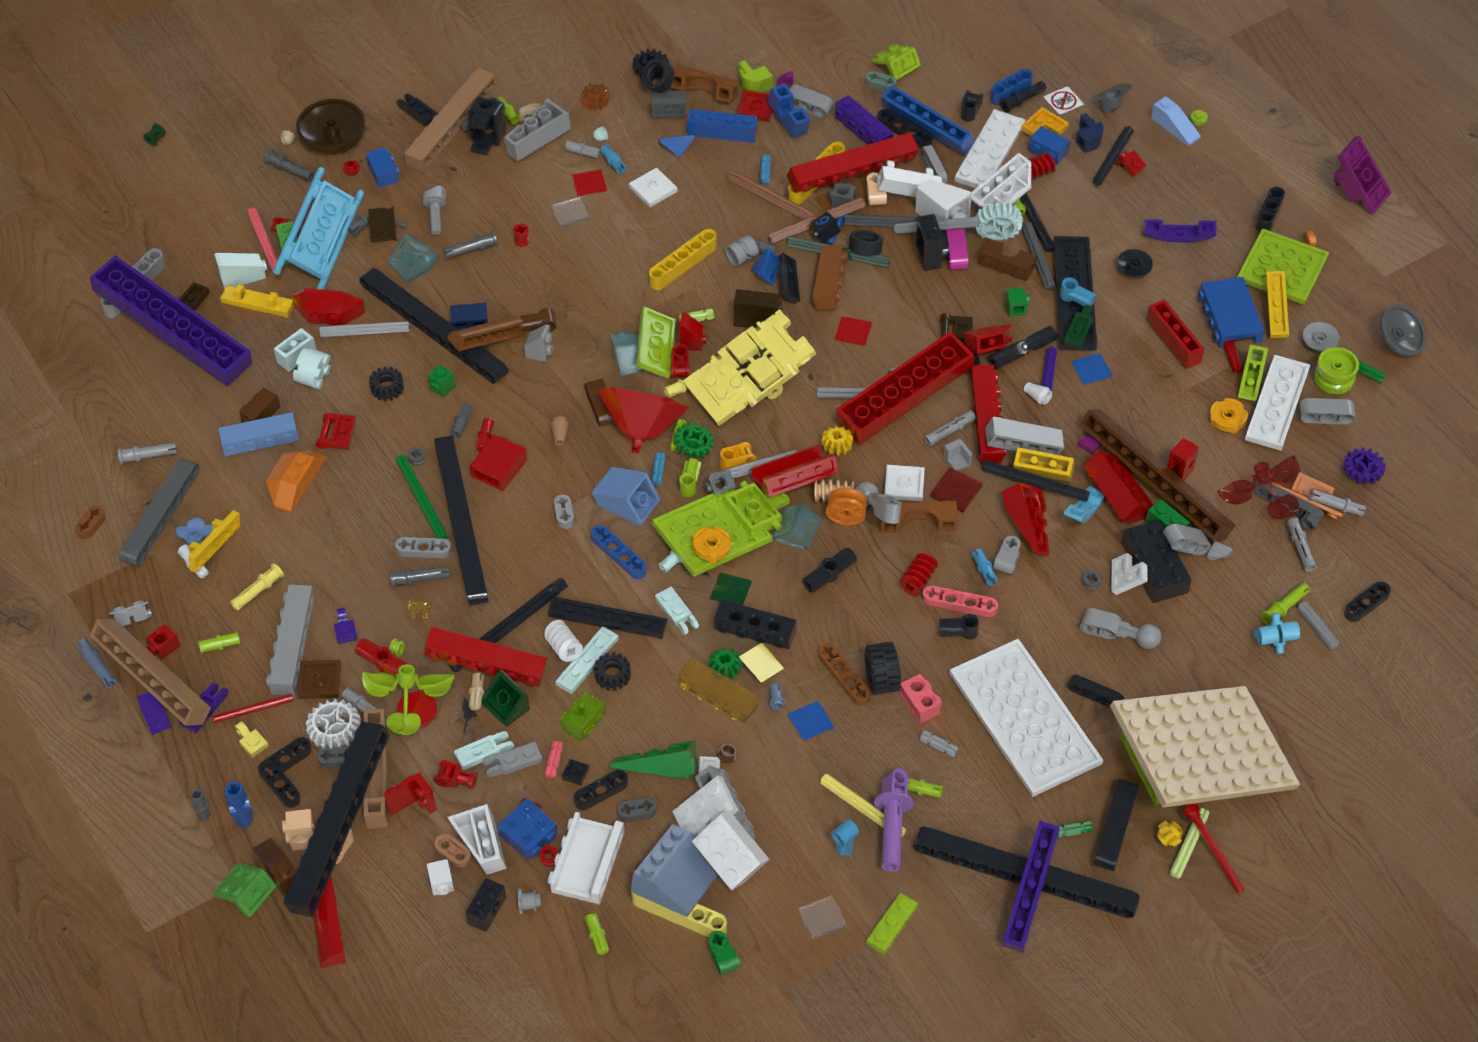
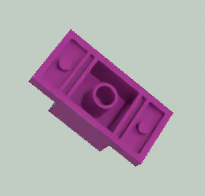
M1356 136L1337 156L1341 166L1334 173V183L1338 182L1336 185L1342 186L1350 202L1362 200L1368 213L1372 214L1378 210L1392 192L1361 137Z

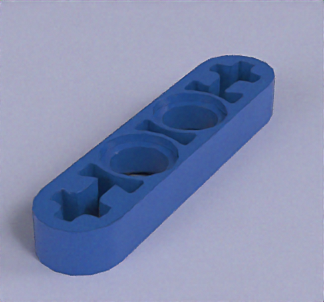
M597 525L592 528L591 538L593 543L634 579H642L646 576V563L605 526ZM611 543H614L618 547L615 549H609L607 546ZM622 555H628L630 556V559L627 561H623L620 559V557Z

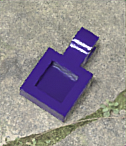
M345 607L337 609L340 623L334 624L338 644L356 641L357 635L354 621H347Z

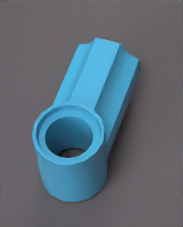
M1065 278L1062 281L1060 289L1062 300H1073L1083 306L1085 304L1093 305L1097 296L1095 293L1079 286L1074 278Z
M850 819L845 820L831 832L836 842V852L840 856H849L853 853L854 838L859 834L858 827Z

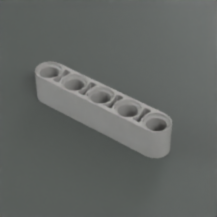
M153 248L132 267L153 281L165 268L166 264L162 251L158 248ZM101 297L100 303L106 317L114 318L122 312Z

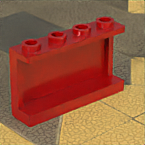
M819 445L750 469L753 483L769 498L839 473L835 455L823 456Z

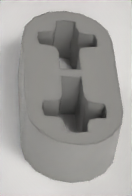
M558 495L554 499L557 524L562 529L571 528L574 524L571 499L567 495ZM564 502L565 508H562L560 503ZM563 515L567 516L568 521H564Z

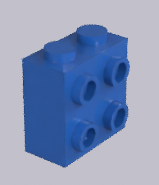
M527 798L498 825V834L528 861L532 856L536 857L547 842L551 843L556 838L557 824Z

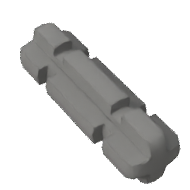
M924 730L920 736V741L926 744L930 743V746L943 753L946 751V754L954 757L958 752V746L952 743L948 744L947 740L937 735L932 736V733Z

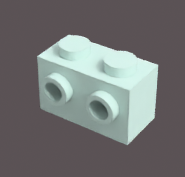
M302 328L274 348L277 363L290 372L298 366L296 361L303 348L309 347L316 350L314 338Z

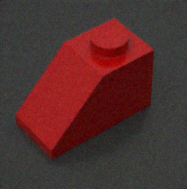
M682 312L679 325L680 344L686 345L689 350L702 351L703 344L707 343V333H704V325L686 312Z

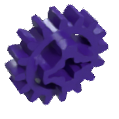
M1362 447L1361 451L1355 448L1354 452H1348L1344 459L1343 469L1346 470L1345 475H1351V481L1356 479L1357 484L1362 481L1364 485H1367L1369 481L1371 484H1374L1375 480L1380 481L1381 476L1384 475L1386 463H1383V457L1378 458V452L1372 453V449L1365 451V448Z

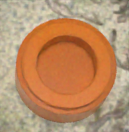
M1312 230L1304 232L1305 244L1316 247L1317 241Z

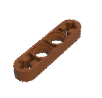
M830 643L821 645L819 648V659L854 704L858 706L867 705L870 701V690L834 645ZM824 652H831V657L828 654H824ZM841 664L844 666V669L837 671L833 666ZM852 678L855 680V683L847 685L844 681ZM858 692L860 695H865V698L858 697Z

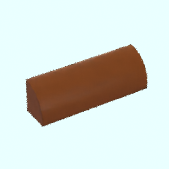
M513 316L452 331L448 336V340L458 351L518 337L521 335L523 321L519 317Z

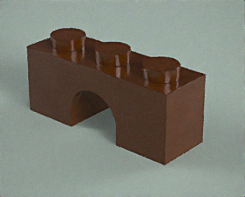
M987 238L979 251L978 264L1017 279L1028 281L1035 268L1037 255L1020 249L1016 256H1005L1003 254L1004 243Z

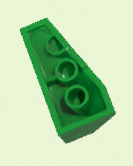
M696 741L670 744L669 748L663 751L658 748L650 749L651 751L646 752L642 756L641 753H634L613 758L610 763V768L680 777L681 779L690 778L697 770Z

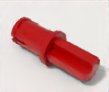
M491 418L483 419L481 430L477 433L478 440L475 448L479 452L492 437L491 432L495 422Z

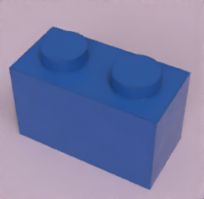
M1042 126L1030 137L1029 151L1037 155H1041L1044 152L1049 153L1057 165L1069 153L1070 140Z
M386 147L366 153L368 167L379 188L398 182L399 168L397 164H393V156L391 153H388Z

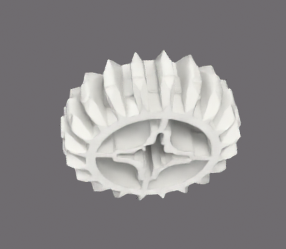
M336 699L333 702L326 700L324 705L319 703V708L313 707L312 713L308 714V720H306V731L310 740L317 747L321 746L322 749L342 747V745L348 747L349 741L353 742L355 731L361 723L357 709L352 707L350 702L346 704L343 699L339 703ZM342 717L347 718L349 723L345 722ZM318 727H322L325 733L321 732Z

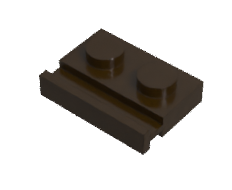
M386 207L368 209L371 243L385 242L392 239L394 241L397 240L394 207L386 209Z

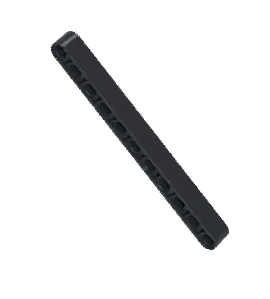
M372 268L359 278L364 289L490 383L495 384L508 374L507 366L482 346L458 351L448 340V336L452 331L459 329L378 269Z
M453 435L435 438V447L469 606L488 603L486 585Z
M921 827L919 829L913 846L921 854L1019 885L1028 860L1026 857L930 827ZM1051 865L1042 892L1124 918H1134L1140 900L1139 894L1134 891Z

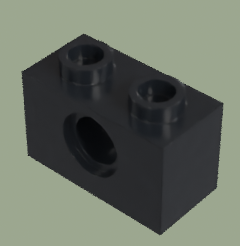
M485 878L465 912L468 925L485 932L488 931L507 898L504 885Z

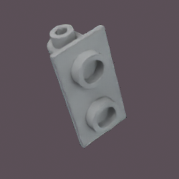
M137 601L127 608L124 606L113 609V612L109 613L111 619L115 618L123 627L131 625L130 617H134L135 623L149 620V617H152L151 610H146V608L150 607L148 601Z

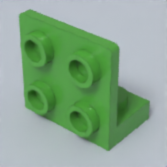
M238 863L231 869L230 874L224 881L218 884L213 895L217 898L234 902L244 916L250 918L277 885L263 869Z

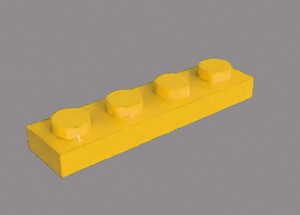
M1266 271L1270 338H1289L1285 271Z

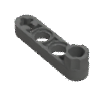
M1259 480L1253 488L1255 495L1300 518V524L1307 531H1314L1324 517L1323 511L1317 506L1265 480Z

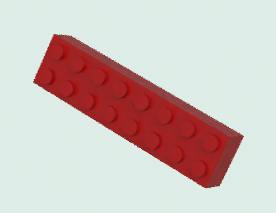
M950 331L836 409L835 421L841 427L844 426L845 430H850L853 440L858 445H861L970 370L973 366L974 355Z

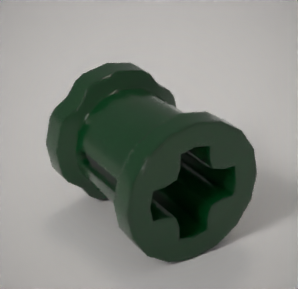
M154 123L152 129L145 133L143 137L146 143L155 146L157 140L163 137L166 132L161 125Z

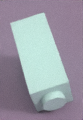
M214 254L224 289L227 285L237 287V284L244 285L266 278L265 271L267 266L265 260L261 261L259 254Z

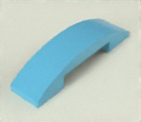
M1089 486L1086 489L1090 492L1088 501L1079 500L1075 505L1071 504L1064 511V515L1081 523H1086L1099 509L1105 499V495L1100 493L1098 489Z

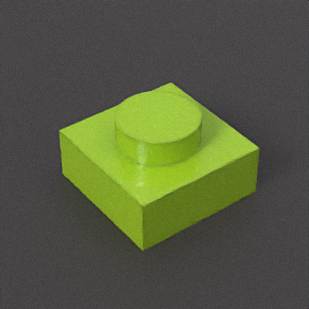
M785 493L770 498L765 495L776 510L790 503V499Z

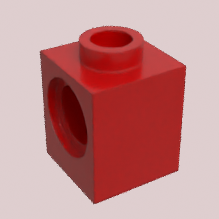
M166 624L146 637L148 642L147 649L161 660L180 647L177 635Z

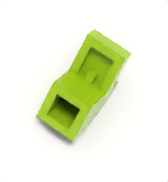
M745 60L739 62L738 76L741 79L742 89L765 92L773 87V75L765 66L752 70Z

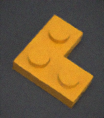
M1041 107L1021 125V131L1032 136L1042 126L1061 135L1069 128V122Z

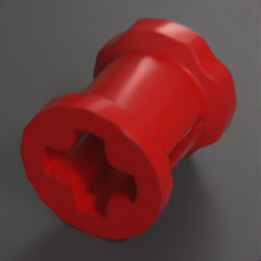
M521 223L513 227L514 243L516 246L525 247L530 242V238L527 235L529 228L525 224Z

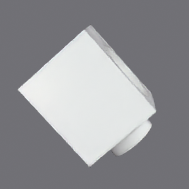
M448 860L428 863L427 868L433 896L446 895L454 891Z

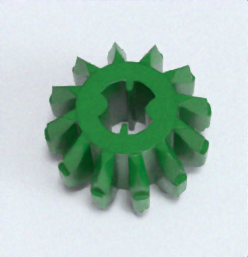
M725 646L723 651L716 649L715 654L711 653L708 662L711 676L716 675L717 680L722 677L725 682L728 677L734 680L735 675H739L740 668L742 667L739 653H734L733 648L727 651Z

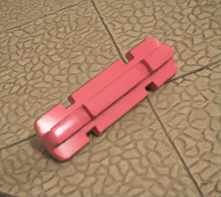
M556 740L552 742V749L550 750L547 767L544 772L545 777L551 779L556 777V769H558L560 753L563 749V743Z

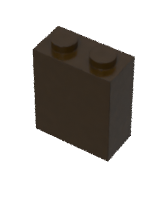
M736 289L734 298V326L744 328L753 326L756 328L758 321L760 323L765 322L770 316L775 315V312L779 309L782 311L783 302H780V294Z

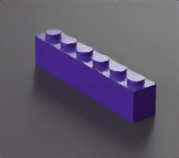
M1039 820L1004 936L1003 947L1022 953L1025 951L1060 833V826Z

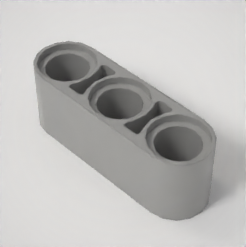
M796 84L789 88L794 95L793 106L795 109L803 108L808 114L825 118L834 106L833 100L826 95Z
M1306 398L1300 402L1301 420L1305 423L1351 424L1355 421L1354 403L1351 400Z
M1171 524L1163 531L1173 550L1203 555L1211 549L1209 541L1200 529L1180 524Z

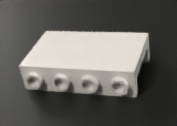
M575 812L574 818H570L567 830L569 831L567 836H563L561 842L562 851L561 854L558 853L556 855V867L554 872H550L548 884L551 886V893L600 905L624 836V823L615 821L614 826L582 819L580 813Z

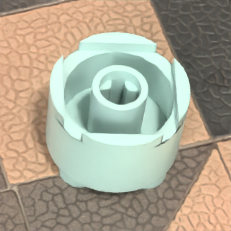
M309 347L303 348L296 361L298 370H294L293 380L315 389H321L323 376H327L330 372L331 365H328L330 355Z

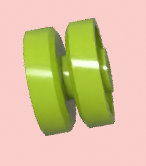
M1340 347L1324 350L1318 358L1317 367L1314 372L1316 385L1322 391L1335 395L1344 394L1351 390L1359 369V361L1356 355Z

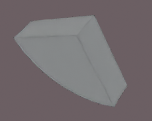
M1215 541L1206 559L1217 560L1227 558L1231 555L1233 549Z

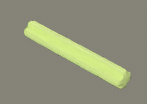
M1200 808V817L1205 824L1209 811ZM1194 822L1188 831L1170 872V875L1177 879L1181 878L1201 834Z

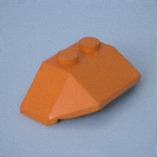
M313 450L283 453L265 480L274 508L292 513L325 462L327 455Z

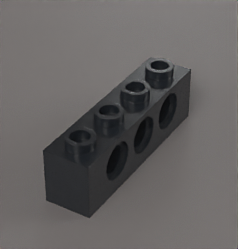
M721 600L714 617V629L719 632L734 634L740 638L752 639L759 643H767L777 648L790 649L796 633L797 620L725 600Z

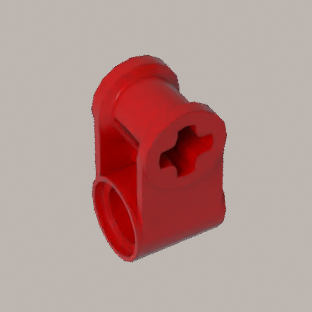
M677 344L672 349L671 379L675 377L687 378L690 376L689 349L684 344Z

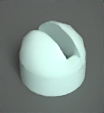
M604 127L594 130L593 137L596 141L600 142L608 139V134Z

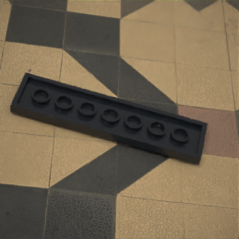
M1054 236L1060 350H1097L1094 303L1090 315L1093 317V323L1082 348L1079 349L1064 344V339L1075 314L1078 312L1082 313L1084 306L1073 300L1064 301L1060 297L1062 281L1065 278H1074L1079 286L1093 292L1089 237Z

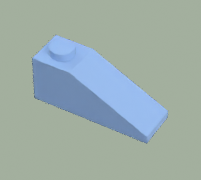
M1165 96L1154 104L1151 119L1187 146L1201 138V135L1181 108Z

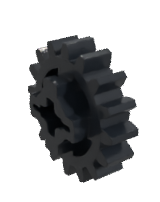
M647 49V52L641 50V54H636V58H633L632 64L635 74H639L641 78L644 66L652 59L658 58L669 63L666 54L662 55V51L657 53L656 49H653V51ZM662 66L656 69L652 80L656 76L661 78V74H663Z

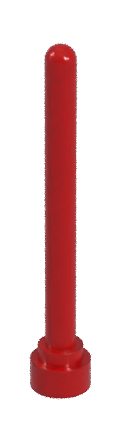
M1193 803L1184 808L1183 814L1187 819L1194 822L1236 892L1239 894L1243 893L1244 887L1200 817L1201 809L1198 804Z

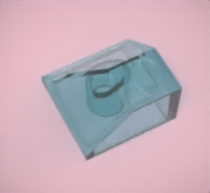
M404 233L387 262L406 282H411L430 271L439 256L427 244L408 233Z
M631 331L611 334L612 350L620 376L645 371V369L636 366L638 334Z

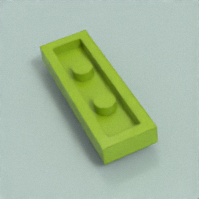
M900 893L873 930L866 944L885 955L918 908V902Z

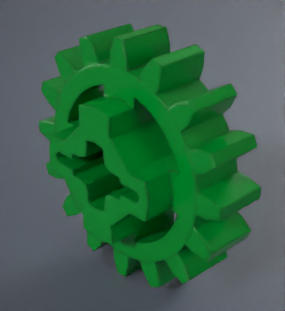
M691 421L690 425L683 423L682 427H678L674 435L673 444L677 445V451H682V456L687 454L688 459L691 456H694L695 459H698L699 456L704 459L705 455H709L713 449L715 438L711 436L712 431H706V425L700 427L699 422L697 425H694L693 421Z

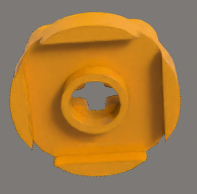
M1226 398L1224 401H1216L1211 406L1209 414L1210 424L1221 431L1236 434L1245 426L1248 412L1244 409V405L1235 399Z
M703 527L693 536L692 551L698 557L707 560L711 564L724 559L730 553V536L719 527H713V529ZM708 542H709V543L715 542V545H714V546H710V545H708Z

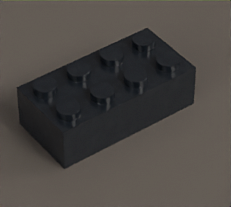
M1160 520L1125 529L1121 542L1126 553L1132 556L1133 566L1141 562L1147 565V582L1143 583V586L1152 603L1189 593L1192 580L1177 551L1171 548L1163 534L1164 527Z

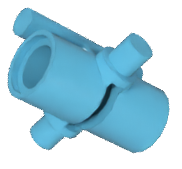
M1273 613L1271 614V625L1257 627L1252 632L1253 637L1257 639L1260 646L1273 644V646H1276V653H1284L1285 641L1300 639V628L1297 621L1283 623L1280 620V614Z

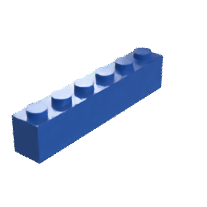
M891 85L881 96L885 109L893 111L930 133L933 138L962 156L973 146L974 141L971 132L895 86Z

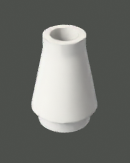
M1030 382L1024 387V392L1029 394L1039 404H1047L1052 397V391L1048 387Z

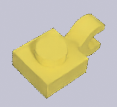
M242 721L235 725L236 732L242 738L239 743L251 758L269 747L268 742L256 729L250 733Z

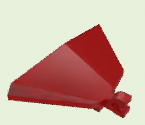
M617 387L598 389L597 391L619 430L627 436L628 440H632L631 452L639 454L642 442L645 443L646 440L658 438L688 410L687 406L668 397Z

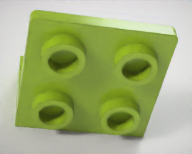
M893 44L888 47V50L877 53L876 57L871 59L872 63L887 65L890 75L895 77L896 80L921 66L915 47Z

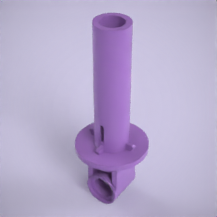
M896 768L883 777L882 793L874 799L875 807L884 812L881 867L889 872L900 869L903 813L910 811L914 806V800L907 795L908 775L901 768Z

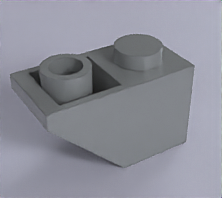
M544 325L530 332L524 345L525 358L546 362L548 357L552 355L554 346L551 345L552 333H550V325Z

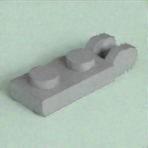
M535 741L497 755L486 757L482 760V763L485 767L493 766L487 769L486 773L488 777H494L541 763L543 760Z

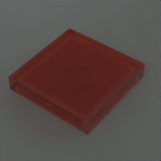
M949 467L932 490L930 497L940 502L956 501L957 510L964 513L981 490L983 483Z

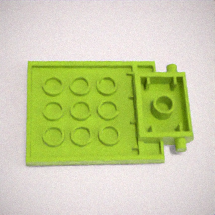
M743 481L740 484L741 488L736 491L732 488L717 495L712 493L652 519L653 527L693 577L772 542V536L768 531L773 528L776 530L781 529L783 517L755 483L748 485L746 481ZM703 527H707V529L719 527L730 536V553L724 559L718 560L717 563L711 564L707 560L698 557L692 551L693 536ZM708 542V545L714 546V545H715V542H713V543H709V542Z

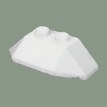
M1018 153L971 192V200L979 207H983V205L988 206L989 202L994 204L996 201L998 203L1004 201L1005 204L1011 203L1012 205L1031 189V162Z

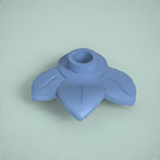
M199 517L190 519L187 526H178L176 528L177 536L185 539L188 545L192 542L201 544L204 537L212 532V525H205L203 519Z

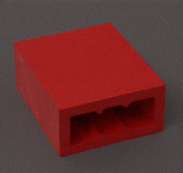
M494 434L469 465L471 477L504 491L527 461L526 448L520 444L508 441L505 437H499Z

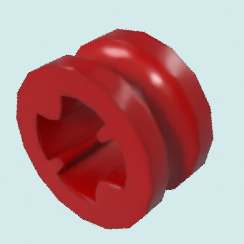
M550 845L543 847L539 853L541 863L546 867L554 866L558 850ZM549 853H552V854H553V858L549 857V859H546V857H545L546 854H547L548 856H549Z

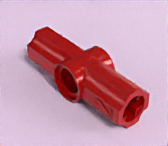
M366 638L360 639L354 649L357 655L376 665L378 671L387 672L394 677L399 673L400 666L410 665L391 654L389 648L380 647Z

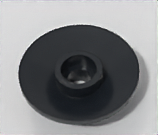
M1130 249L1119 255L1117 266L1127 276L1142 277L1152 270L1153 260L1150 255L1142 250Z

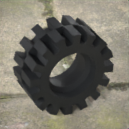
M385 366L383 367L384 370L378 368V372L373 371V375H370L371 393L380 401L382 398L384 401H387V398H390V401H392L393 397L397 399L399 397L398 394L401 395L403 393L402 390H404L401 372H398L396 368L393 370V367L387 369ZM386 381L393 382V384L389 386L380 385L381 383Z
M612 652L611 656H609V653H605V658L601 655L599 660H596V665H594L595 679L601 688L606 686L608 691H610V687L613 688V691H617L616 687L622 689L623 684L625 686L628 684L631 672L630 663L625 656L622 658V654L619 653L616 656L615 652ZM614 667L618 668L620 673L610 676L605 674V670Z

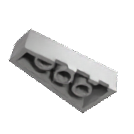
M547 98L544 101V105L542 107L538 106L531 117L527 116L522 125L516 126L504 137L507 154L516 161H519L570 130L568 112Z

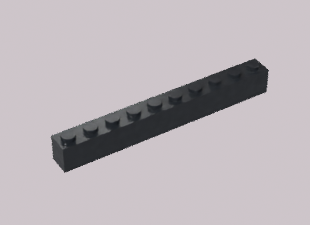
M361 721L359 728L355 731L353 742L347 750L344 763L340 766L338 777L332 785L329 798L324 803L323 812L316 822L313 835L309 838L308 847L305 854L301 857L299 868L292 878L290 889L285 894L283 904L290 913L314 917L390 736L382 724Z

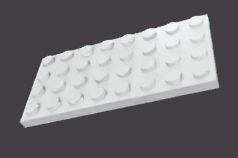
M1019 639L950 669V676L1032 797L1103 764L1102 757Z

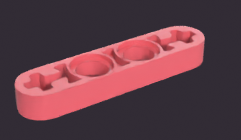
M927 586L923 590V601L930 606L984 617H993L998 612V602L992 597L937 586ZM952 596L956 601L950 603L946 601V598ZM972 600L975 602V605L967 606L965 602Z

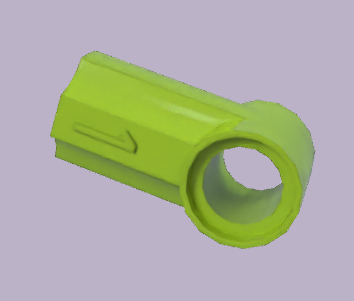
M690 458L685 461L682 475L679 477L680 493L684 497H693L697 493V483L702 466L701 462L697 461V459Z

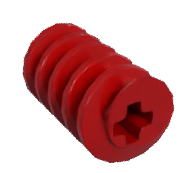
M1044 152L1041 155L1039 154L1028 159L1031 162V180L1032 177L1037 179L1038 175L1043 177L1044 173L1048 175L1050 171L1054 173L1056 170L1055 161L1049 153Z
M917 554L900 579L902 589L911 596H919L920 591L924 589V585L931 578V574L938 567V561L929 554Z

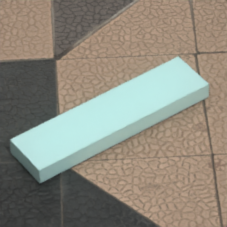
M602 626L583 648L581 655L576 660H573L555 681L556 685L573 694L594 669L596 660H599L601 655L604 657L605 653L619 640V635Z

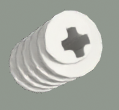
M555 620L546 627L544 632L545 639L561 660L571 662L581 655L582 645L562 620Z

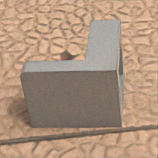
M961 438L944 446L943 457L954 472L971 466L972 452Z

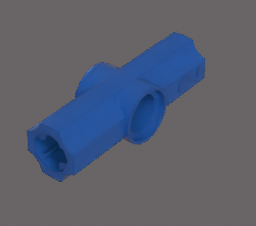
M232 781L224 789L226 801L236 826L244 829L250 827L253 821L252 808L242 783Z

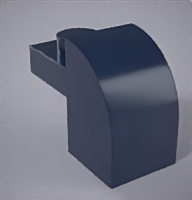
M1087 113L1080 116V130L1077 131L1076 143L1084 153H1088L1101 145L1104 126L1102 122L1095 124V121Z

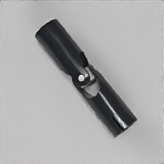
M1052 326L1041 329L1029 335L1025 340H1019L990 354L988 362L991 363L990 365H994V370H997L1024 357L1029 351L1038 350L1056 341V331ZM1015 346H1016V351H1017L1018 353L1022 354V355H1018V354L1015 352V349H1014Z

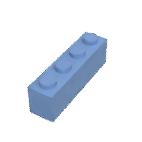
M293 412L218 428L225 456L299 441Z

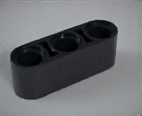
M1272 187L1268 192L1257 220L1256 229L1259 233L1262 229L1271 231L1285 196V191L1280 187Z

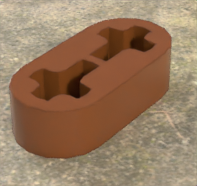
M100 506L90 507L76 524L75 529L78 537L81 539L92 537L104 522L105 513Z

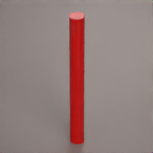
M291 693L213 715L215 723L294 700Z

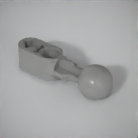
M862 482L856 487L855 490L860 491L866 496L867 506L872 505L875 516L887 523H899L902 507L900 501L891 495L880 494L877 487L871 482Z
M1095 608L1085 610L1080 624V629L1084 633L1109 640L1116 637L1134 638L1144 649L1157 647L1162 638L1159 628L1155 625L1145 624L1140 628L1133 627L1129 623L1122 621L1118 615Z

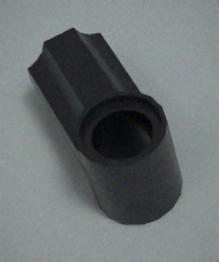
M966 614L962 618L940 619V637L963 636V638L970 640L978 635L979 620L973 614Z

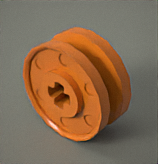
M837 488L828 495L826 515L830 520L841 525L849 526L861 523L866 515L867 498L858 490Z

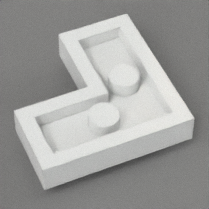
M1128 553L1112 560L1111 592L1115 595L1147 582V565L1141 562L1132 566V556Z

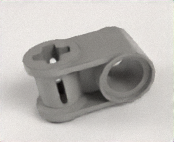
M1008 536L1004 539L1001 549L996 556L993 569L1013 574L1021 544L1017 537Z

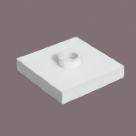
M658 168L629 183V188L649 207L678 192L677 187Z
M887 465L885 494L891 495L897 500L922 502L925 467Z

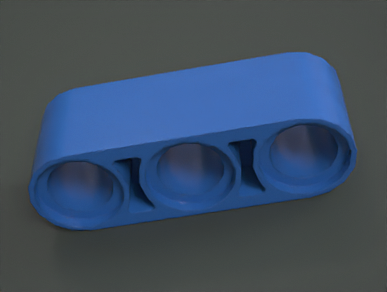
M1021 69L993 84L991 87V103L1000 106L1002 98H1008L1012 93H1019L1032 86V71Z

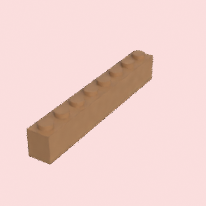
M477 68L470 75L469 79L461 85L451 100L443 106L439 114L433 118V121L424 128L421 135L406 149L404 157L407 166L424 172L462 128L460 124L468 117V110L477 97L487 98L497 87L495 74Z
M115 619L96 620L89 636L185 726L204 724L211 707Z

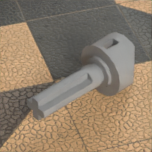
M437 185L426 192H422L423 205L430 208L432 235L441 234L440 208L446 205V190L444 187Z

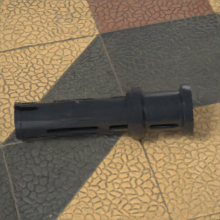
M1039 81L1019 93L1014 92L1010 97L1002 98L1000 100L1001 109L1008 113L1012 108L1020 107L1024 101L1044 92L1046 84L1043 81Z

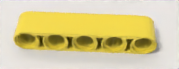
M631 892L633 904L643 910L707 937L714 931H722L727 934V920L724 915L697 904L688 917ZM702 917L701 920H695L694 918ZM715 925H720V926H722V927H721V928H714L713 926H715Z

